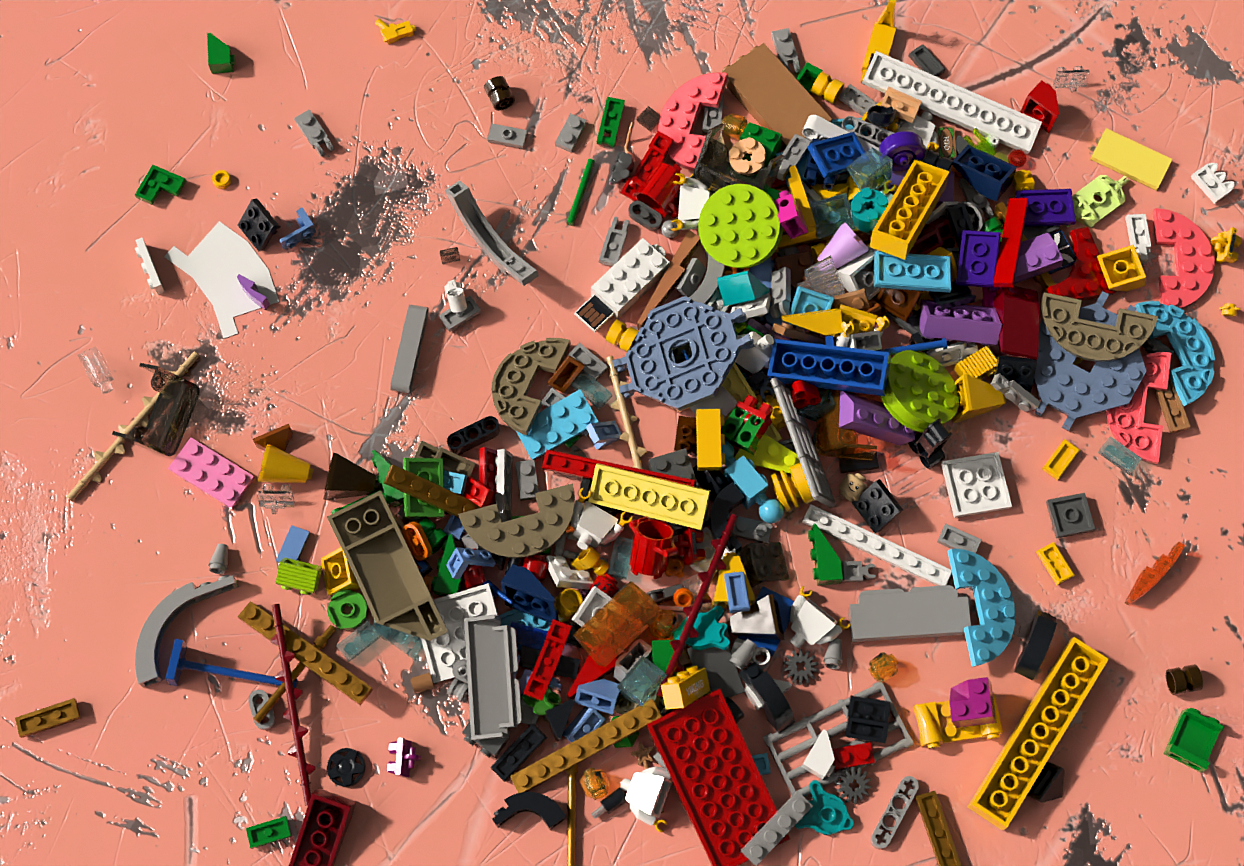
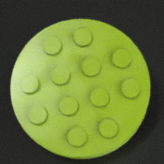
M733 184L716 191L704 204L698 223L699 237L707 253L719 263L734 268L754 267L770 258L780 244L783 227L778 218L779 213L774 199L763 190L747 184Z
M912 350L901 351L891 359L885 396L880 397L886 409L899 423L911 430L923 433L937 419L940 418L941 423L944 425L955 416L959 407L957 387L951 375L937 360L923 352Z

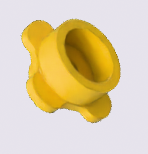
M1226 303L1224 306L1219 307V310H1222L1221 315L1237 316V311L1241 310V308H1237L1236 304Z

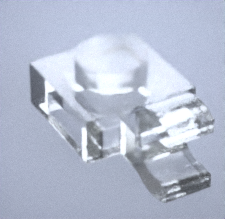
M698 574L682 582L683 587L692 592L693 600L696 599L702 585ZM711 603L702 604L701 608L703 611L710 608Z

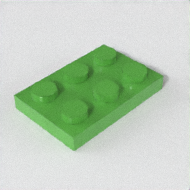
M443 458L403 459L404 470L444 488ZM404 493V517H444L443 510Z

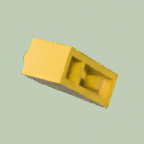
M838 308L781 316L785 322L823 335L838 337V333H843L841 327L842 315L841 310Z

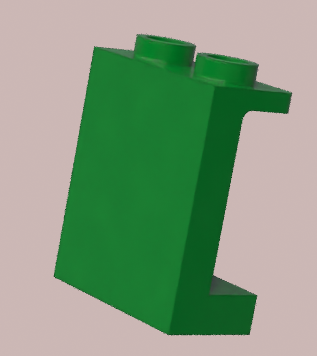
M1186 708L1181 711L1164 755L1200 773L1206 771L1210 764L1208 759L1224 726L1219 724L1220 722L1215 718H1207L1201 715V712L1197 709Z

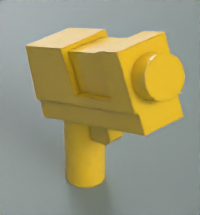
M381 19L375 22L382 29L380 32L384 43L387 42V44L394 43L407 36H414L413 32H416L415 25H410L409 20L396 25L394 23L387 25Z

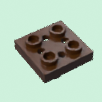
M678 417L674 451L686 448L688 453L697 454L696 417Z

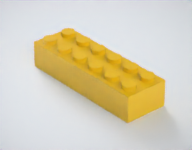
M914 160L873 229L870 247L905 260L946 189L949 171Z

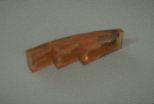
M1178 541L1171 548L1168 556L1162 554L1157 558L1152 568L1146 566L1140 572L1124 603L1127 605L1132 603L1152 588L1176 562L1185 545Z

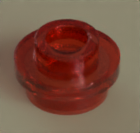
M1014 150L1009 154L1008 162L1017 168L1022 167L1026 162V155L1022 150Z

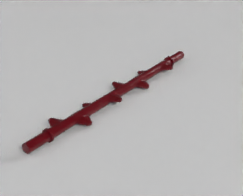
M735 514L730 515L726 528L722 531L721 539L711 540V544L716 552L708 571L698 573L702 585L694 605L683 608V612L688 619L679 640H671L669 643L674 653L665 674H663L662 682L656 694L657 697L663 698L661 685L666 683L668 678L673 676L674 672L683 671L684 668L679 660L688 638H695L699 635L693 626L702 604L711 603L712 601L707 592L716 570H725L727 567L721 558L730 537H732V531L738 519V516Z
M273 604L272 611L276 634L270 641L278 645L282 670L275 676V679L285 683L289 708L283 713V718L291 720L295 743L288 751V755L297 758L301 779L300 786H302L305 806H308L311 797L309 775L316 767L306 763L302 737L308 732V728L300 726L296 699L303 694V690L293 686L290 662L295 658V653L287 650L280 604Z

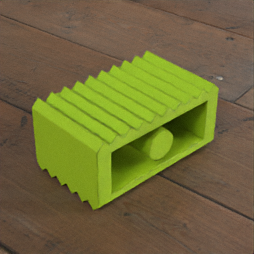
M287 557L283 558L279 562L275 584L281 585V588L285 590H292L294 588L300 590L302 594L309 595L318 589L322 566Z

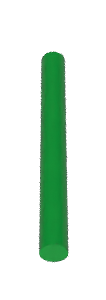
M588 159L567 220V224L570 226L574 225L595 163L593 159Z

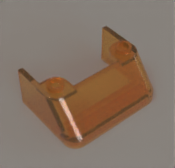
M820 388L821 402L818 403L816 451L822 456L873 460L877 446L858 444V436L854 430L839 428L840 390Z

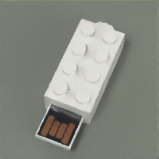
M642 238L591 286L592 297L574 315L594 333L612 316L618 320L663 277L670 264V261L665 258V250L657 244L650 245Z

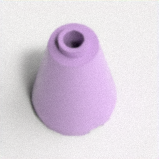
M844 222L817 258L819 261L817 266L823 272L827 270L830 273L863 255L869 248Z

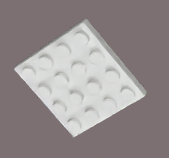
M489 583L434 599L448 633L431 641L421 638L433 683L454 678L452 673L454 663L459 659H466L464 618L494 614L498 616ZM459 668L460 673L464 674L466 672L465 668Z

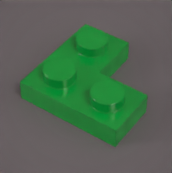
M152 164L135 196L153 205L161 190L178 196L186 183V179Z

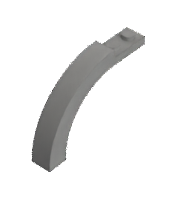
M459 180L445 190L449 201L470 235L488 258L505 275L510 274L523 286L539 276L537 270L513 252L494 231L478 207L468 186Z
M705 250L707 272L699 288L689 298L707 305L719 289L717 278L723 276L724 264L713 259Z
M233 575L221 576L218 578V581L213 583H202L199 585V588L193 582L188 583L173 591L155 607L140 632L135 652L136 676L140 686L146 687L162 681L159 670L160 645L166 630L173 620L186 608L197 602L238 588L237 580Z

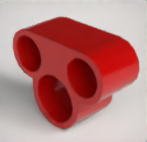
M802 380L795 381L792 384L793 390L790 396L795 408H804L809 404L816 405L821 402L818 387Z

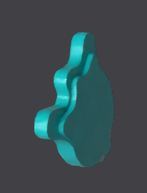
M715 606L709 612L698 614L693 627L699 635L695 638H688L687 645L692 646L694 650L710 647L727 650L730 647L729 639L725 637L728 629L727 624L719 623V620L724 615L723 607ZM688 617L673 632L674 640H679Z
M811 781L809 789L812 794V800L808 802L813 807L794 827L797 829L812 828L824 835L852 829L854 821L849 816L844 801L834 794L827 793L819 781Z

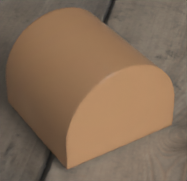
M430 673L410 679L415 694L434 689Z

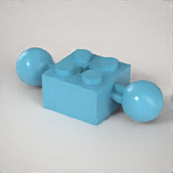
M725 440V445H721V453H725V465L727 466L724 476L729 484L734 482L745 497L742 503L743 506L748 509L757 502L760 506L759 515L764 522L773 524L780 521L784 514V508L778 500L768 499L765 495L768 487L766 477L762 473L759 474L755 470L754 463L750 459H746L744 455L736 460L734 458L735 451L733 445Z

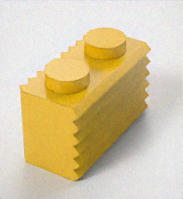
M986 345L958 362L954 371L959 377L963 374H968L983 380L982 378L986 375L989 377L994 375L997 358L989 346Z

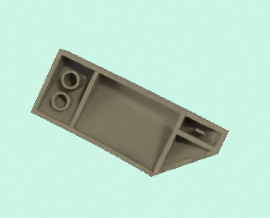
M382 491L327 516L376 623L428 641L448 633L428 586Z

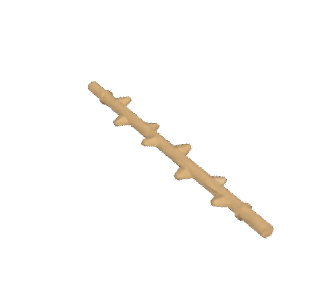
M193 352L179 366L180 368L177 371H166L168 378L166 384L153 398L146 396L142 398L145 406L144 409L129 426H118L121 435L106 452H94L97 462L66 496L70 501H73L87 487L90 481L101 482L102 478L99 471L115 453H125L123 443L138 426H150L147 416L162 399L171 400L173 398L171 389L200 357L196 352Z
M609 356L606 360L617 398L611 404V408L620 411L625 432L619 437L620 440L626 441L629 444L634 463L633 467L643 469L640 458L647 451L645 448L637 446L631 425L637 420V417L628 413L624 395L620 393L619 386L628 383L619 380V373L617 368H614L612 362L614 357Z

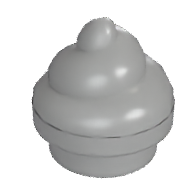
M672 220L665 221L661 227L662 234L669 239L675 238L680 230H671L677 228L675 222L670 223Z

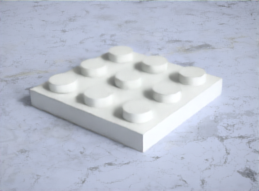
M999 452L942 461L941 466L954 518L1011 509L1012 504Z

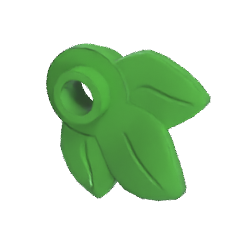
M549 687L543 701L525 694L522 696L524 702L534 707L533 712L538 715H546L545 711L561 704V697L557 693L551 692Z

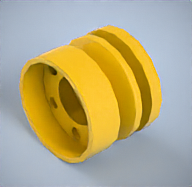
M800 463L790 467L792 476L788 477L784 470L780 471L782 480H779L776 473L771 475L775 494L787 512L792 510L790 501L793 502L796 508L799 507L797 499L799 497L803 499L805 504L815 501Z

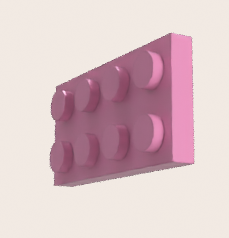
M191 437L168 468L169 471L232 510L255 479L247 471Z

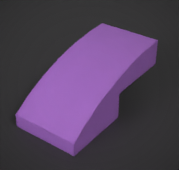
M238 274V281L247 296L258 306L266 310L269 306L267 297L257 292L258 289L255 282Z

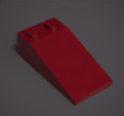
M1016 286L1000 287L993 301L1002 323L999 334L1001 353L1037 360L1039 351V299L1037 291Z
M320 788L315 790L311 794L289 866H333L351 821L356 801Z

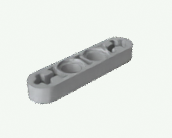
M904 777L897 786L871 835V844L875 848L883 849L887 847L918 790L919 784L914 777ZM909 781H911V786L914 787V789H910L907 792L906 795L910 796V798L908 799L905 795L899 794L898 792L900 790L901 793H903L906 789V785H904V782L908 783ZM896 798L904 800L905 806L903 809H897L894 806ZM886 816L894 817L895 825L893 827L885 825L884 819ZM881 826L884 830L890 831L891 833L890 835L888 833H885L883 837L885 843L882 842L881 844H877V839L875 838V836H880L882 834L883 830L879 829Z

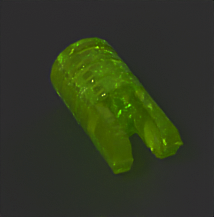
M976 127L973 129V133L980 139V142L975 144L970 136L966 135L963 137L970 146L992 156L997 153Z

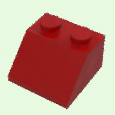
M1041 80L1028 94L1020 112L1041 121L1040 127L1047 133L1053 128L1059 115L1056 90L1050 84Z

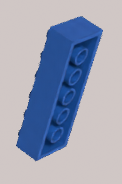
M774 339L767 376L770 380L778 378L785 384H793L795 381L802 380L818 388L885 396L891 357L889 352Z

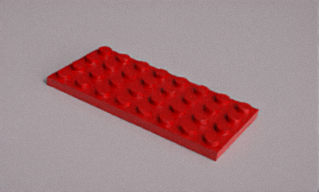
M717 689L688 706L678 708L646 725L711 866H738L749 860L740 850L773 817L777 809L721 690ZM788 833L776 846L790 840Z

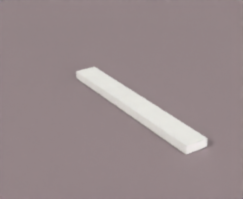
M810 504L802 523L810 527L816 524L821 532L936 586L947 585L952 575L951 569Z

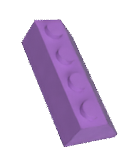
M1048 232L1021 242L1014 284L1062 267V256L1056 242ZM1000 287L989 288V291L992 293L999 290Z
M921 299L920 330L922 336L928 339L946 338V341L959 340L964 343L977 342L983 345H997L1002 323L995 308L965 304L941 310V305H937L935 301Z
M840 391L839 428L899 446L915 440V431L899 423L882 402L847 391Z

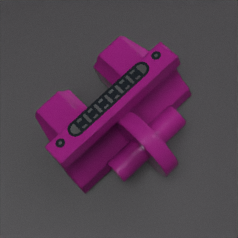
M398 738V741L389 743V753L396 754V761L388 762L387 772L403 778H409L410 768H414L415 761L421 760V756L415 755L416 748L412 747V741Z

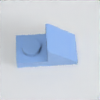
M615 421L590 423L586 427L596 449L620 440L621 432Z

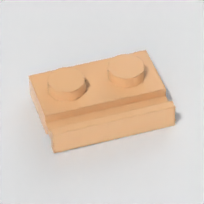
M888 86L880 106L886 108L892 106L893 111L896 109L897 117L913 123L922 101Z

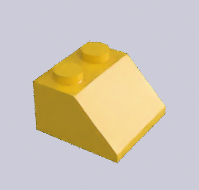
M1134 245L1097 256L1109 290L1130 291L1145 286L1146 276Z
M341 547L321 558L327 596H332L342 590L354 591L360 589Z

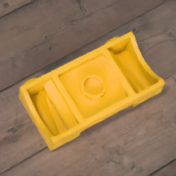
M993 693L996 723L956 728L951 720L949 701L916 704L913 710L918 722L921 747L928 746V749L940 747V744L982 737H987V739L999 738L1003 730L995 694Z

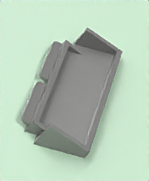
M951 585L914 587L910 592H904L902 589L862 591L858 597V604H850L848 612L853 642L965 635L964 627L971 626L968 597H958L957 589H954Z
M495 614L464 618L471 740L509 738L508 728L517 727L522 722L520 682L518 679H514V673L519 669L516 630L508 625L502 626L501 617Z

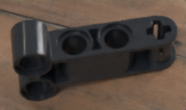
M939 418L931 423L923 433H917L915 440L908 442L912 451L919 455L922 464L927 469H931L945 459L942 448L952 433L946 430Z

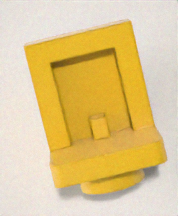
M1030 170L1015 171L1012 181L1015 186L1014 197L1016 198V191L1034 190L1035 181Z

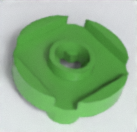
M342 590L334 594L330 599L327 614L333 625L340 630L355 629L367 619V603L358 592ZM348 605V607H353V610H351V613L348 615L347 613H342V611L345 610L344 606Z

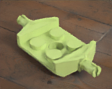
M1100 175L1072 195L1076 221L1093 228L1098 221L1117 207L1122 206L1125 202V194L1121 188L1129 182V179L1123 176L1120 180L1114 181L1107 175ZM1099 195L1102 201H1095L1093 196Z

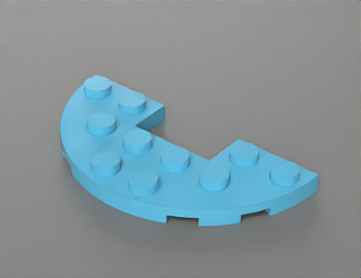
M1159 301L1137 303L1135 305L1137 312L1158 316L1154 330L1149 337L1153 339L1165 334L1167 335L1182 365L1170 370L1169 378L1183 406L1191 404L1205 393L1207 387L1212 382L1215 372L1213 371V362L1215 361L1214 350L1207 333L1196 319L1192 320L1184 313V310L1177 306L1161 304Z
M950 549L948 550L955 589L972 588L980 625L964 627L971 666L975 667L988 663L998 657L1009 644L1015 627L1014 600L1005 579L988 560L968 550Z

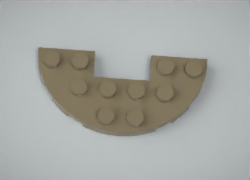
M1045 292L1042 296L1044 322L1053 339L1067 352L1088 361L1106 362L1128 356L1145 343L1153 332L1158 316L1120 308L1116 325L1112 326L1079 319L1082 300Z
M546 338L545 341L528 342L521 345L520 349L513 354H508L498 366L491 388L494 406L500 418L515 431L528 435L542 406V402L526 395L539 369L555 373L558 370L571 345L570 340Z
M573 483L535 493L539 513L501 522L497 504L458 515L468 536L484 550L505 558L534 556L553 546L567 530L575 505Z

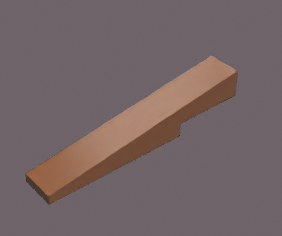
M688 230L642 313L637 323V330L644 327L650 310L662 306L679 284L685 272L683 266L700 246V237L692 231Z

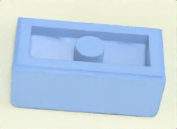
M585 706L565 729L563 736L572 743L599 728L606 719L596 709Z

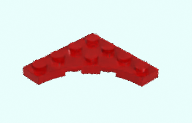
M1089 228L1073 229L1070 232V236L1074 246V253L1076 254V261L1073 264L1070 275L1064 281L1048 287V293L1078 300L1099 298L1102 291L1113 295L1117 291L1109 290L1097 259L1100 253Z

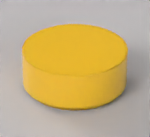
M225 170L216 171L212 176L214 186L218 189L229 187L231 184L230 174Z

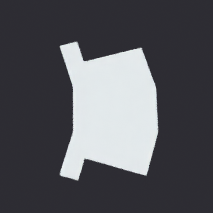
M220 221L188 256L175 246L164 256L190 275L211 302L223 338L238 334L233 317L261 308L244 292L238 281V274L255 282L258 289L257 292L267 297L269 305L279 302L266 265L248 241Z

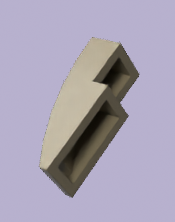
M422 440L418 443L412 457L443 458V470L467 476L471 475L476 464L442 447L437 448Z

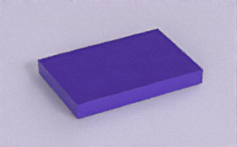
M1071 189L1016 191V198H1028L1029 201L1024 227L1075 225L1076 219Z
M963 230L956 285L994 288L993 281L1001 240L1000 232Z

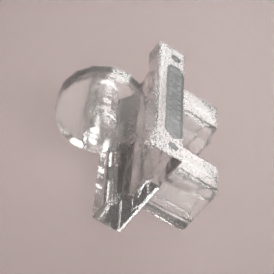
M1076 66L1073 70L1058 67L1054 87L1070 88L1071 92H1076L1077 87H1087L1090 71L1089 69L1084 70L1082 66Z
M263 484L261 491L257 490L259 507L271 509L272 514H277L278 509L294 507L295 505L291 485H282L280 491H274V487L271 484Z

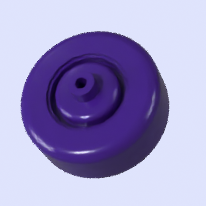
M901 131L889 135L881 142L879 154L882 165L888 170L906 171L909 170L914 160H923L925 149L922 138L918 134L910 131Z

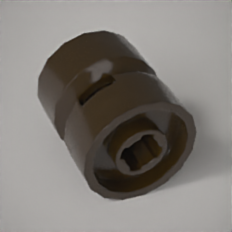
M497 76L485 83L484 89L496 111L507 109L515 102V97L509 89L505 77Z
M1195 664L1184 666L1182 669L1177 667L1166 670V683L1172 695L1185 693L1186 690L1189 692L1198 691L1203 688L1202 674L1199 667Z

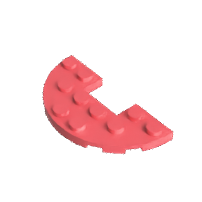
M709 73L691 79L680 86L663 107L659 119V131L674 139L667 154L683 168L698 171L708 139L706 136L695 135L692 132L701 106L719 107L728 80L727 73Z
M1155 208L1153 210L1156 245H1174L1177 276L1159 277L1161 304H1172L1180 309H1184L1186 306L1195 303L1204 294L1212 281L1215 268L1213 250L1206 235L1190 219L1174 211Z
M1156 352L1143 356L1142 359L1147 371L1129 404L1106 411L1109 428L1118 443L1133 456L1154 464L1159 463L1163 426L1144 423L1147 389L1167 390L1171 361L1170 352Z

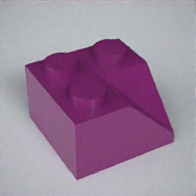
M988 677L969 679L951 688L949 701L951 720L956 728L996 723L992 684Z

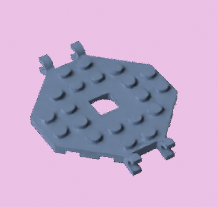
M1102 291L1095 304L1080 308L1078 318L1115 326L1117 314L1103 308L1109 294ZM1130 305L1127 310L1136 311L1137 308ZM1043 318L1039 325V351L1034 376L1040 405L1034 413L1041 417L1047 405L1064 413L1068 417L1062 428L1069 431L1075 419L1128 405L1147 371L1139 348L1128 356L1117 360L1096 362L1089 373L1073 364L1076 356L1064 350L1053 339Z
M684 296L650 310L647 316L648 320L636 335L635 343L631 350H628L625 357L612 360L614 368H617L619 373L625 371L628 367L631 383L619 386L620 393L624 394L626 399L633 396L634 392H638L681 411L715 397L741 349L753 348L755 343L749 334L740 339L737 337L734 323L747 321V316L741 308L732 313L721 312L701 302L698 303ZM689 343L692 357L677 364L673 350Z

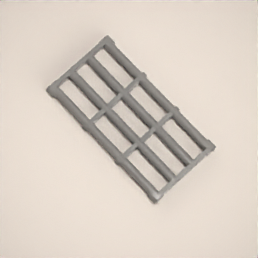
M773 378L770 381L812 497L830 508L835 507V499L802 409L793 406L790 396L793 389L778 378Z
M881 680L854 696L869 697L881 692L884 700L891 702L890 711L895 721L889 723L887 733L900 728L904 739L874 753L875 762L903 748L907 749L914 745ZM850 697L844 700L840 699L838 703L809 717H803V720L792 724L780 734L776 732L763 736V740L769 748L791 795L796 791L790 780L808 771L799 766L786 773L781 761L815 744L819 735L815 734L811 724L840 710L843 711L847 719V707L849 706ZM847 721L827 730L828 737L831 738L846 731ZM807 727L812 738L779 754L776 753L772 743ZM855 739L841 747L868 743L870 741ZM868 765L856 766L854 770L857 771L858 767L862 769ZM851 767L845 768L848 772H851ZM844 769L836 772L833 770L829 777L826 776L818 781L824 787L841 779L838 777L839 774L842 776L846 774ZM809 785L797 790L803 796L811 793Z

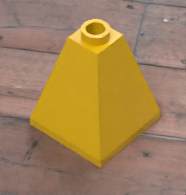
M963 374L955 381L959 395V407L957 413L952 418L953 423L996 410L1006 403V397L991 384L968 374Z
M725 553L722 560L727 567L719 572L712 608L715 606L729 608L724 574L743 571L749 604H753L755 601L754 594L740 557L736 553Z

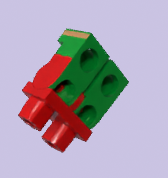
M748 395L743 402H737L736 407L725 421L724 426L721 427V434H725L726 441L754 455L758 442L772 423L770 416L774 409L766 403H763L759 410L755 409L759 401Z

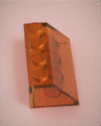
M630 581L573 636L598 665L606 667L652 624L663 611L647 593Z

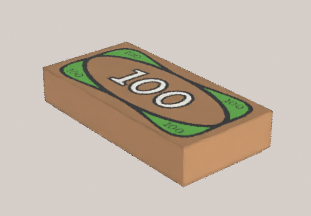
M936 126L935 131L939 146L937 153H939L941 158L945 156L954 160L956 158L955 126Z

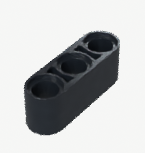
M488 416L450 434L447 438L449 451L459 455L495 438L500 432L498 420L493 416ZM490 424L496 426L493 430L486 429ZM471 433L478 434L474 439L469 437ZM454 441L461 442L458 447L451 445Z

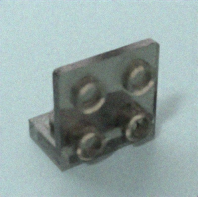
M780 542L750 543L742 547L741 551L737 553L751 588L762 582L786 581L789 579Z

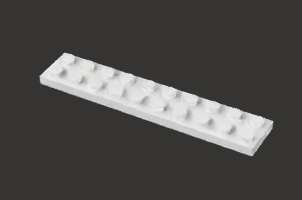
M878 51L875 52L862 81V84L886 93L889 86L922 101L919 106L920 109L976 133L979 131L985 137H998L999 143L1027 155L1032 148L1042 123L1037 119Z

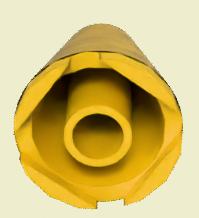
M267 444L258 482L306 483L307 479L311 480L313 468H310V463Z

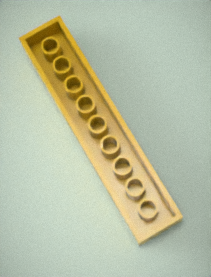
M1075 637L1068 641L967 808L1000 830L1008 827L1109 660L1108 658Z

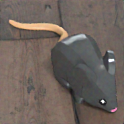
M633 122L629 128L624 147L625 152H618L615 159L616 164L611 168L613 172L609 184L626 183L634 168V159L628 151Z

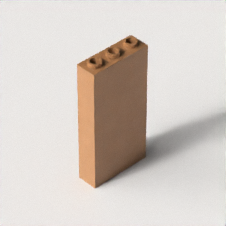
M764 43L753 47L750 53L740 56L735 63L727 65L722 70V73H727L728 75L726 87L760 126L782 134L781 149L783 152L795 134L806 138L802 131L810 115H817L832 122V118Z

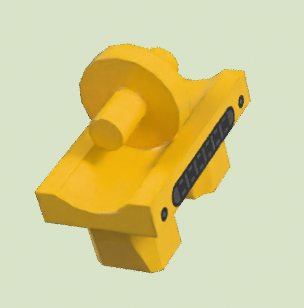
M1232 227L1229 231L1218 233L1217 237L1211 239V245L1215 246V251H1217L1215 262L1219 264L1224 261L1233 263L1238 260L1239 254L1233 251V247H1239L1242 238L1236 234V228Z

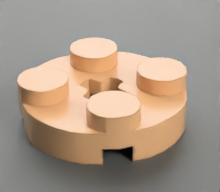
M753 138L742 139L730 149L729 161L736 173L752 176L763 169L766 161V152L762 144ZM745 154H752L750 161L747 159L743 160Z

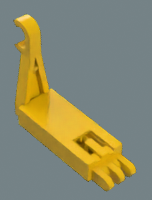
M889 0L878 21L874 24L861 73H863L861 83L876 51L889 56L897 28L894 27L896 0Z
M796 166L789 168L791 178H788V184L791 194L800 206L808 232L793 239L788 234L783 235L778 248L816 238V223Z

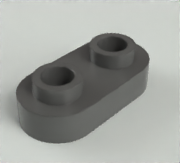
M634 201L630 204L628 214L631 219L648 230L654 231L661 227L662 216L659 212L641 201ZM635 211H640L641 213H640V214H635L634 212H635Z

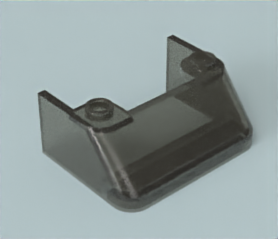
M721 123L709 129L693 172L694 178L714 191L733 184H747L767 193L777 177L784 155L781 154L770 160L768 167L760 169L757 176L740 175L726 161L728 149L723 143L719 142L724 124Z
M140 363V367L154 373L151 379V387L160 394L146 428L136 426L130 431L129 435L115 431L112 432V435L145 449L166 456H172L179 448L200 394L199 387L159 366Z

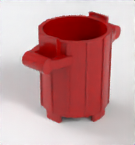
M661 160L644 182L636 176L631 179L629 185L636 190L632 196H636L637 201H641L659 212L662 218L668 214L671 218L675 219L679 215V208H676L673 203L680 194V184H674L673 181H680V177L675 174L680 173L682 168L677 164H674L672 167Z
M649 517L630 521L629 527L634 532L629 562L631 572L636 576L640 573L654 576L653 579L661 578L662 574L666 572L669 556L678 554V549L672 542L674 530L663 521L648 519Z

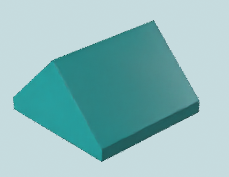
M749 271L717 278L724 306L755 300L769 293V289Z

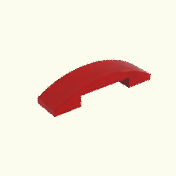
M657 131L649 144L648 151L632 177H629L620 194L633 201H637L636 196H632L636 190L629 185V182L635 176L644 182L655 166L661 160L664 161L674 139Z
M553 619L523 694L543 701L572 626Z

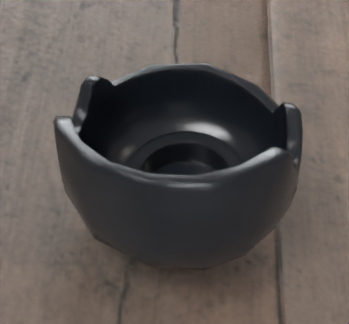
M878 105L872 106L868 109L867 117L874 126L887 127L893 123L896 109L893 111L892 106L889 108Z

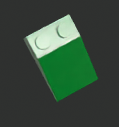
M749 122L739 141L753 138L760 142L766 152L765 165L759 173L747 176L736 173L729 162L725 175L759 187L774 162L776 154L782 148V134ZM745 154L743 160L747 159L750 161L752 154Z

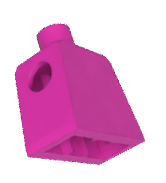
M789 191L780 192L778 195L779 199L774 201L779 213L780 224L791 239L807 233L808 229L803 214L794 196Z

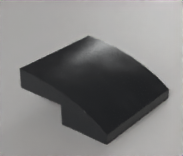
M850 695L845 737L886 743L891 702Z

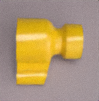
M590 545L587 550H582L579 556L570 564L576 570L593 568V572L597 575H603L609 568V564L604 560H600V554Z

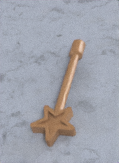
M639 742V750L631 752L632 756L638 757L639 766L643 762L645 769L650 768L648 761H653L649 755L653 747L645 748Z

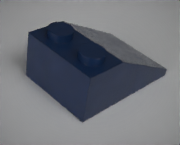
M967 145L952 163L956 170L979 194L994 201H997L1011 185L1017 168L970 145Z
M512 564L501 580L503 594L513 601V604L505 601V605L552 623L553 619L559 621L555 598L528 569Z

